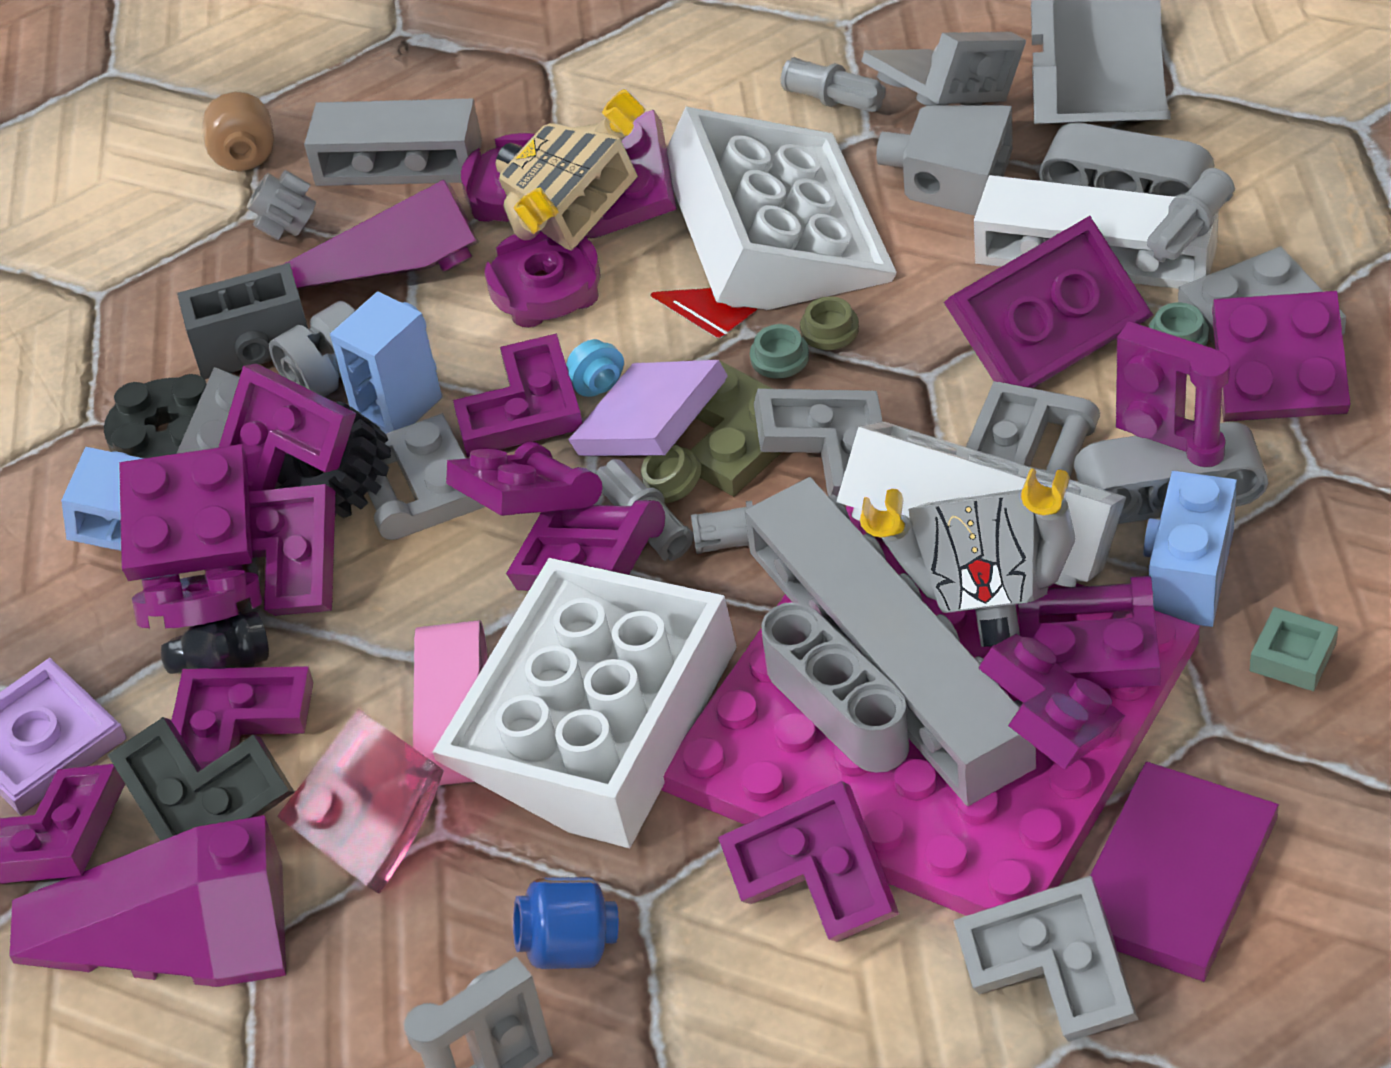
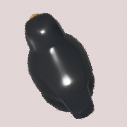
M238 611V615L227 619L189 626L183 635L161 645L162 663L169 674H181L182 669L254 667L255 663L267 661L269 657L266 631L260 616L255 611L245 614Z

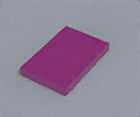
M1091 216L1084 218L951 295L944 302L993 381L1033 389L1117 339L1128 321L1142 324L1153 316L1150 308Z
M1146 761L1090 874L1096 883L1117 951L1205 982L1277 821L1279 804Z

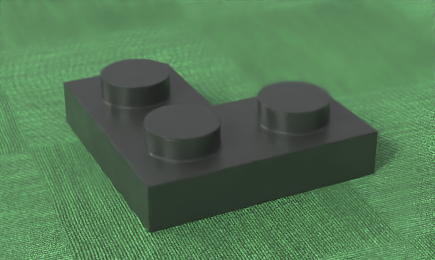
M162 717L107 754L160 841L198 826L261 816L295 793L261 737L254 734L201 769L172 721Z

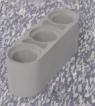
M1068 123L1057 131L1040 167L1039 176L1040 180L1044 182L1177 197L1185 195L1199 180L1200 175L1205 170L1214 168L1215 165L1210 153L1202 146L1192 142L1085 123Z
M1238 422L1220 423V431L1226 440L1225 456L1218 465L1213 467L1196 466L1189 461L1185 451L1138 436L1092 443L1076 455L1073 464L1078 482L1126 497L1118 524L1149 520V518H1161L1172 471L1237 479L1235 507L1249 504L1258 499L1268 486L1267 474L1253 433L1246 425Z
M796 602L783 603L772 608L764 616L761 623L767 675L771 682L855 765L863 770L875 773L887 772L897 768L906 760L909 752L906 701L901 691L813 608Z

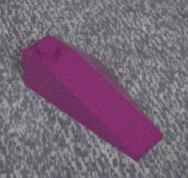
M443 179L286 263H290L296 287L299 290L428 269L439 264L442 272H445L472 258L473 256L468 248L479 243L452 186Z
M265 815L198 826L86 870L82 876L69 877L13 899L9 954L13 964L91 972L98 966L131 970L134 978L156 980L158 973L192 977L195 985L212 987L286 976L283 863Z

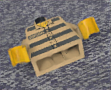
M626 89L619 91L608 101L602 111L605 118L599 124L568 127L550 123L542 126L524 147L508 143L500 149L496 158V168L500 173L499 182L507 195L503 206L512 229L518 238L531 240L541 231L564 248L572 251L638 177L621 141L634 129L633 121L644 114L646 109Z

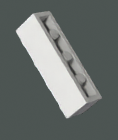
M989 175L974 218L975 264L1002 267L1077 222L1091 216L1133 283L1179 289V286L1210 275L1217 248L1219 210L1213 216L1212 227L1205 235L1196 236L1177 259H1166L1164 262H1160L1154 258V252L1147 246V239L1168 215V206L1175 197Z

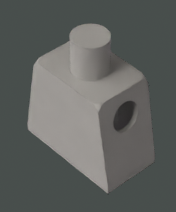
M927 105L919 110L911 134L881 132L877 145L878 165L903 168L905 195L910 200L975 216L989 175L1004 177L1013 150L1012 106Z

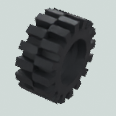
M337 401V404L356 413L339 469L323 473V471L286 453L277 482L281 484L279 489L321 484L328 485L336 491L335 517L338 514L342 518H346L352 515V504L361 510L368 504L364 495L368 491L376 495L382 487L375 480L378 475L387 477L390 467L381 460L391 457V448L384 444L388 441V438L379 429L380 427L344 402Z

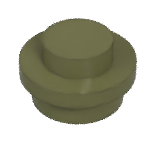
M833 296L821 297L812 301L807 306L805 314L800 321L801 336L808 345L814 348L836 350L847 346L857 337L859 332L858 317L844 299Z
M676 444L671 447L666 455H647L641 466V476L644 485L647 488L658 489L664 496V503L677 501L689 494L701 475V464L691 450Z

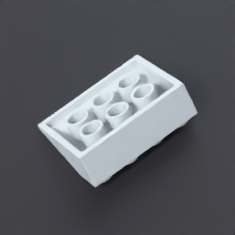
M685 107L666 149L673 190L716 302L725 303L737 308L745 306L770 310L893 281L897 272L833 133Z
M549 558L434 748L433 755L435 760L569 833L631 848L665 783L663 776L682 740L703 712L737 648L725 596Z

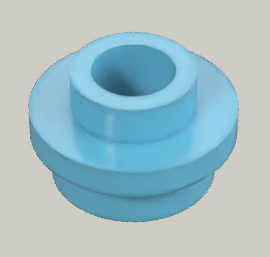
M597 339L588 340L578 345L571 352L566 363L573 389L585 397L596 396L610 390L617 383L623 371L624 359L621 352L614 345L603 343Z

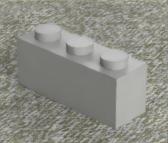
M474 98L317 102L304 146L315 186L438 183L443 179L447 183H462V166L473 151L479 147L481 148L482 137Z

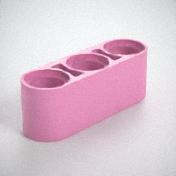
M480 620L416 627L413 752L416 775L421 788L474 782L437 762L434 758L433 750L488 660L485 633L482 621Z

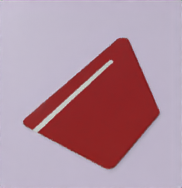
M711 288L651 293L653 299L716 338H722L758 310V308L745 306L737 308L725 303H718Z

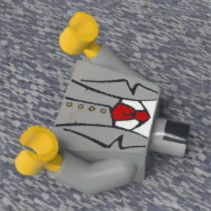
M1030 469L1021 490L924 503L908 509L910 518L902 515L904 499L898 489L892 488L886 491V511L876 509L868 497L863 498L860 516L862 528L868 534L883 539L898 563L928 598L937 600L942 612L948 613L975 609L982 647L994 646L1016 633L1020 636L1015 604L1032 602L1047 595L1048 587L1058 581L1075 543V532L1068 502L1064 498L1070 478L1065 470L1056 471L1051 488L1040 484L1036 478V470Z

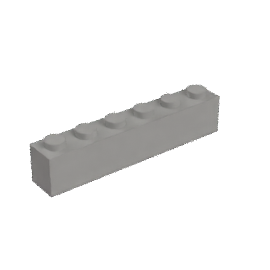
M808 477L744 510L751 555L792 603L806 604L816 610L901 691L906 701L908 738L967 807L1036 768V747L1008 726L1023 703L1020 700L1013 702L998 683L978 669L984 659L980 656L974 658L960 643L958 634L949 619L942 614L936 616L922 601L921 594L914 581L905 573L899 575L890 566L877 540L868 533L862 535L850 521L845 506L842 503L836 502L837 496H827L815 481Z

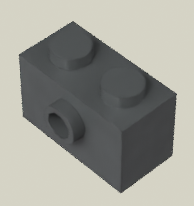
M290 263L177 293L186 332L200 374L204 379L210 378L214 367L228 373H233L241 370L245 365L256 363L260 365L271 362L273 360L269 351V343L272 339L296 325L308 328Z

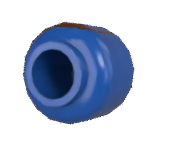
M539 878L530 883L525 896H516L513 908L516 952H526L531 965L535 968L577 969L595 967L601 960L605 944L617 942L619 931L617 904L615 901L604 900L603 892L598 882L593 878Z

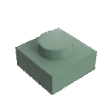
M1274 607L1251 652L1250 671L1314 692L1337 644L1338 626Z

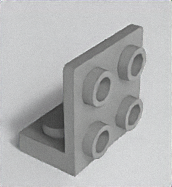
M1012 32L942 33L935 50H865L861 62L877 70V78L896 87H908L917 92L916 99L926 106L954 103L982 105L983 102L1006 101L1027 40Z

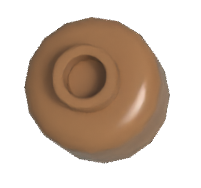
M237 91L222 94L211 101L204 112L202 128L205 147L212 160L227 170L240 172L254 169L264 163L272 152L274 133L269 110L263 102L249 93Z

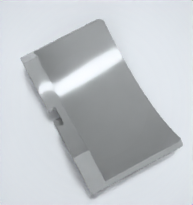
M1031 0L1032 45H1042L1043 52L1033 53L1034 124L1171 120V111H1169L1167 106L1164 83L1161 0Z

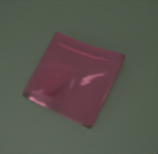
M358 708L277 817L379 894L392 877L419 832L431 807L444 770Z

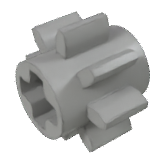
M287 170L283 171L280 179L267 173L256 187L247 205V209L258 215L253 226L276 240L280 239L283 231L296 237L304 228L316 205L315 200L305 195L311 184Z

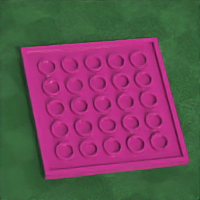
M847 506L846 510L850 521L862 535L866 534L867 532L862 528L860 521L851 517L854 507ZM873 536L881 546L885 559L899 575L902 573L907 574L883 539ZM1076 583L1075 587H1082L1084 585ZM1052 584L1051 586L1048 587V589H1049V588H1066V587H1065V586L1058 585V584ZM917 586L922 601L936 616L942 614L949 619L958 634L960 643L974 658L980 656L984 659L991 647L981 646L976 610L944 613L939 608L937 600L928 598ZM785 594L778 605L792 603V601ZM1015 604L1020 631L1018 604ZM1132 610L1039 616L1040 623L1133 618ZM1154 610L1161 668V685L1105 688L1104 690L1111 697V705L1125 715L1110 738L1066 769H1063L1036 748V768L968 807L910 739L906 760L897 768L887 772L875 773L863 770L855 765L771 682L767 675L761 628L682 740L663 776L665 783L661 790L745 825L843 781L851 786L888 884L968 916L1059 886L1199 643L1200 626ZM1000 686L1013 702L1019 700Z

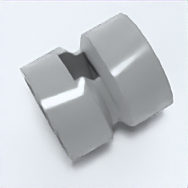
M338 301L312 316L309 329L302 325H296L272 339L269 343V351L279 375L323 397L335 392L339 387V378L342 379L330 333L354 313L355 310L346 302Z

